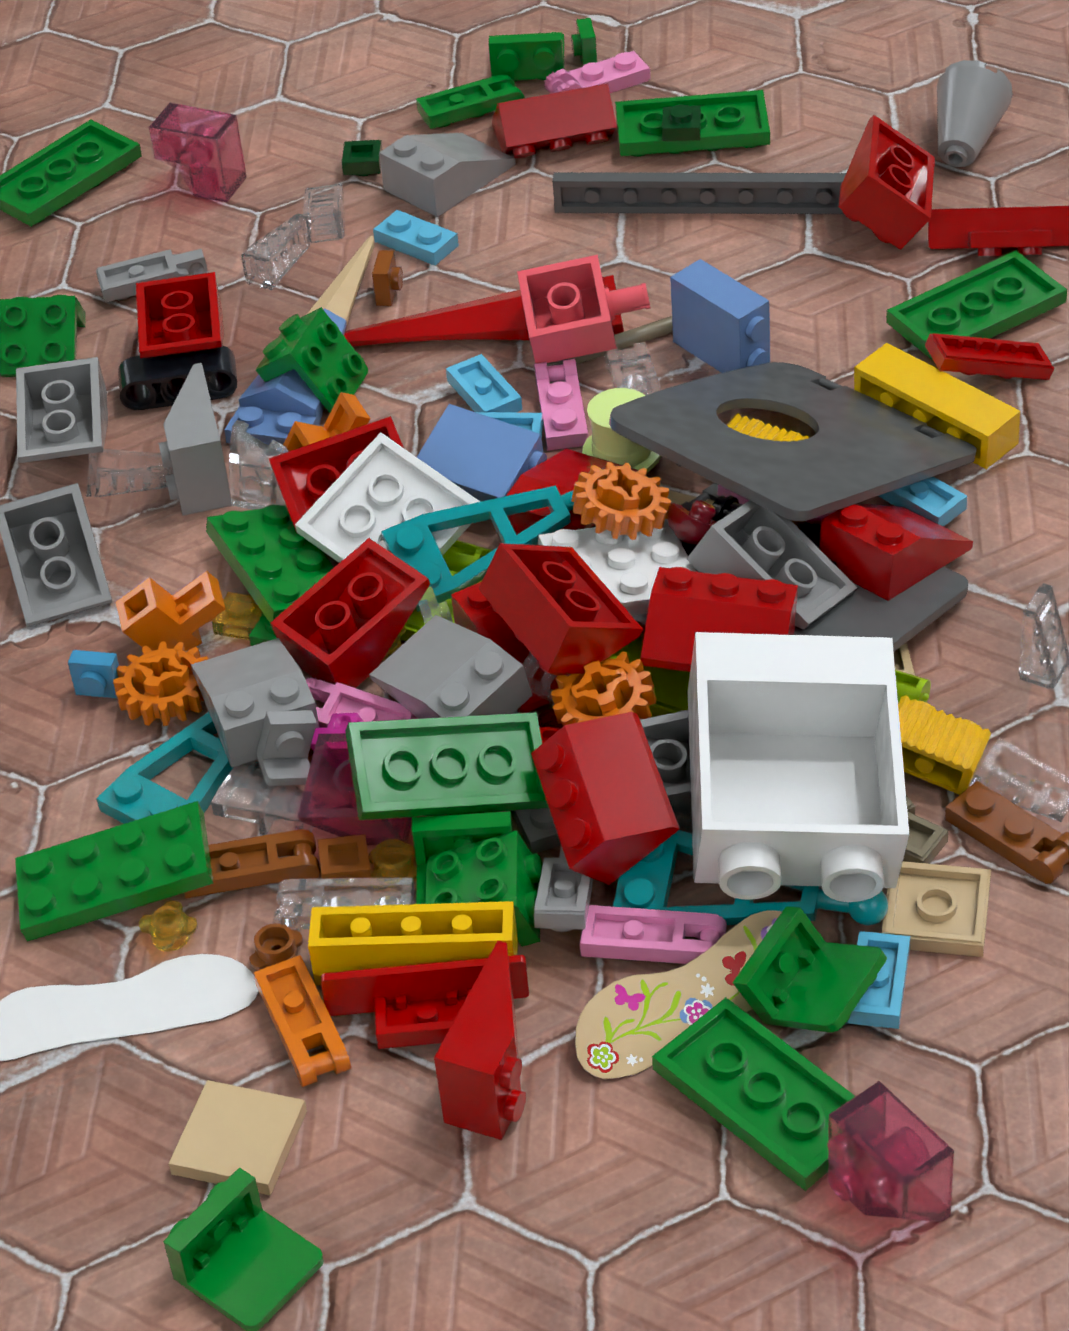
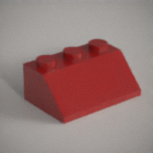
M608 83L498 103L492 117L493 128L502 152L505 154L513 153L514 158L532 156L536 154L535 149L550 147L552 152L566 150L572 147V142L586 140L587 145L600 144L608 141V136L613 135L617 128Z
M499 543L479 587L481 593L492 605L494 612L504 619L513 630L515 637L536 658L540 668L553 675H562L563 673L585 674L583 666L590 662H603L640 637L643 631L640 624L573 547Z
M659 567L651 590L640 660L643 666L690 672L695 632L794 635L798 585L786 584L775 579L756 580L740 578L729 573L710 574L695 572L683 567Z
M627 712L564 725L531 753L570 870L610 885L680 830L638 714Z

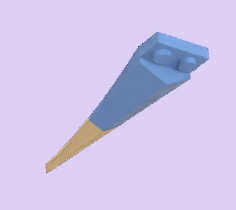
M372 235L367 238L308 312H313L322 307L330 319L336 323L343 335L362 278L375 247ZM295 369L267 382H264L258 374L239 398V408L224 429L226 443L280 451L295 421L320 426L324 406Z

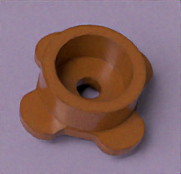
M279 923L262 927L254 936L256 950L249 958L251 966L256 970H260L296 957L297 948L303 943L302 934Z

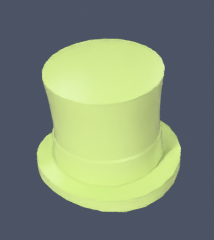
M629 388L609 389L595 395L587 407L592 435L586 439L582 453L620 465L629 463L631 468L637 470L645 468L649 472L659 462L661 455L619 435L609 425L610 414L614 407L646 395Z

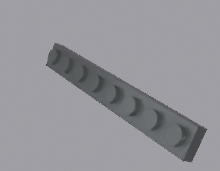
M554 172L552 180L555 213L844 214L838 207L840 188L846 173Z

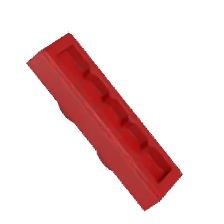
M933 333L929 334L925 344L926 349L940 371L961 372L970 376L976 374L996 375L1005 379L1018 377L1049 380L1055 369L1039 343Z

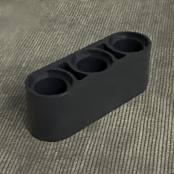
M222 345V347L141 359L140 356L127 358L121 362L118 368L120 400L125 407L132 410L173 406L193 364L202 363L210 399L216 400L229 397L235 392L238 384L233 351Z

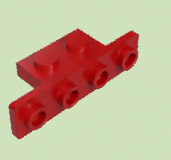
M1069 206L932 209L931 219L928 221V247L930 249L978 248V256H1002V247H1018V252L1021 255H1042L1043 246H1069Z
M524 955L509 956L513 997L514 999L527 998L529 996L526 958ZM488 958L324 973L321 975L324 1004L330 1016L375 1012L378 1049L439 1044L443 1042Z

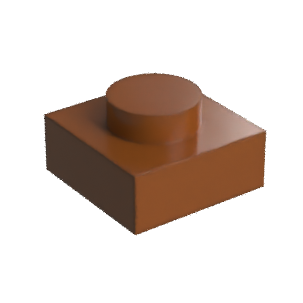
M379 250L372 272L376 306H392L396 290L402 289L403 270L402 267L396 266L394 250Z
M366 834L317 839L322 888L371 883Z

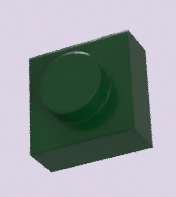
M681 104L673 107H663V141L700 140L701 106Z
M344 141L342 155L343 175L368 176L380 174L379 152L383 150L382 141Z

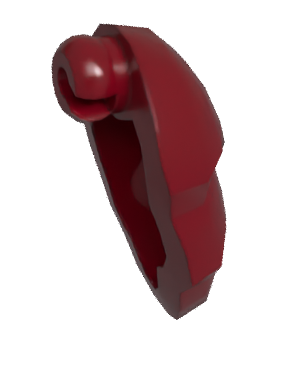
M702 500L694 501L691 511H688L682 505L671 502L666 513L669 526L676 537L691 545H697L710 527L717 523L715 520L711 521L716 514L714 506Z

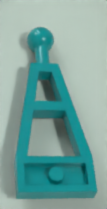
M556 486L546 487L422 514L381 531L388 551L429 579L430 585L416 606L417 612L451 598V594L483 580L497 548L452 576L432 532L491 519L502 543L537 545L538 535L554 533L571 523L569 511L573 510L574 502H572L573 491L560 495ZM544 507L549 508L551 514L516 535L507 517L508 515Z
M207 712L128 767L96 798L99 810L123 824L195 801L199 802L205 813L235 769V767L231 768L220 739L213 736L217 731L210 713ZM193 749L215 760L187 800L150 781Z
M678 830L619 877L613 907L711 913L723 917L727 925H737L750 915L762 911L782 912L786 906L801 907L810 921H816L817 909L849 913L857 923L866 926L875 925L882 921L888 911V900L883 891L864 901L842 902L828 897L821 889L822 886L795 885L785 886L803 891L801 901L753 903L754 899L735 898L734 904L667 907L678 851L693 856L692 834Z

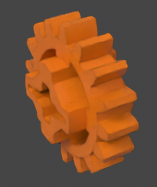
M607 462L604 470L596 465H592L590 472H581L578 482H575L572 502H574L573 513L582 514L581 523L583 525L596 524L595 532L598 534L605 530L611 531L613 539H618L620 535H627L631 540H636L637 532L650 537L652 536L653 529H662L664 521L667 519L666 513L671 504V500L668 499L669 489L660 487L661 478H647V469L645 468L637 472L632 471L629 463H625L623 466H615L612 462Z
M163 641L160 642L158 650L152 651L148 646H143L142 656L138 657L129 654L127 656L129 666L117 667L118 678L113 679L115 693L120 710H127L129 719L135 720L143 715L145 725L149 726L155 719H161L163 726H168L171 717L177 716L179 720L184 722L187 720V711L191 710L197 713L202 711L201 701H204L193 674L191 664L208 660L209 658L207 656L201 657L199 648L194 647L186 652L183 642H178L172 649L167 648L166 642Z
M624 651L616 659L608 657L601 663L595 661L583 666L585 674L570 673L569 676L558 675L556 681L559 689L551 691L554 702L553 710L558 724L562 723L563 726L627 712H634L638 714L640 719H647L652 717L649 705L656 704L653 690L655 687L650 672L644 670L640 659L630 663L627 652Z

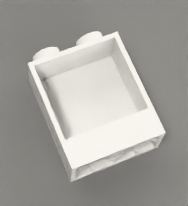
M695 632L688 684L694 883H717L727 895L746 900L767 897L776 892L780 885L822 886L823 892L828 897L842 902L864 901L878 895L883 888H896L909 838V825L892 638Z

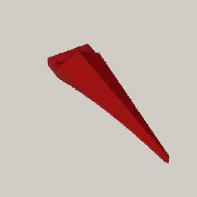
M614 275L602 277L604 288L608 287L609 291L616 290ZM521 290L345 331L344 337L352 347L433 340L484 339L530 341ZM621 314L614 315L615 319L611 320L614 335L624 332Z

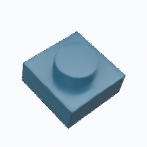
M73 650L68 660V666L76 695L117 698L113 679L118 678L116 670L119 666L117 654Z

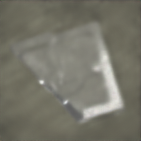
M237 420L232 426L229 455L231 506L255 510L265 508L268 505H286L271 468L269 458L289 451L284 445L274 439L269 445L265 444L246 432L249 424Z
M258 760L235 766L211 801L215 816L256 823L259 827L260 836L298 829H306L312 832L322 812L321 804L295 785H267Z

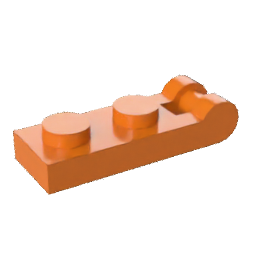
M301 955L253 972L258 991L289 1055L300 1085L305 1087L316 1083L317 1076L333 1070L336 1075L350 1070L351 1063L346 1048ZM324 1045L325 1052L309 1057L308 1050Z

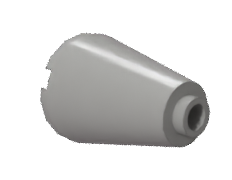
M963 60L953 63L946 68L945 73L940 76L937 83L938 155L945 163L952 167H965L974 162L1010 106L1013 96L1012 84L1006 75L999 69L997 73L986 69L987 63L981 61Z

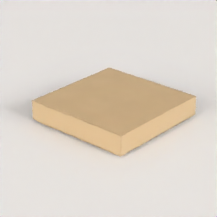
M903 861L896 888L887 889L888 911L883 919L882 933L910 936V950L983 957L991 869Z
M207 1080L169 1161L171 1174L218 1184L225 1182L240 1167L255 1177L259 1193L271 1196L307 1112L305 1100Z

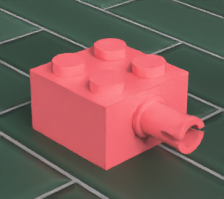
M598 255L517 271L535 363H551L617 349L611 320L615 319L614 315L651 309L646 283L609 291L608 287L604 288Z

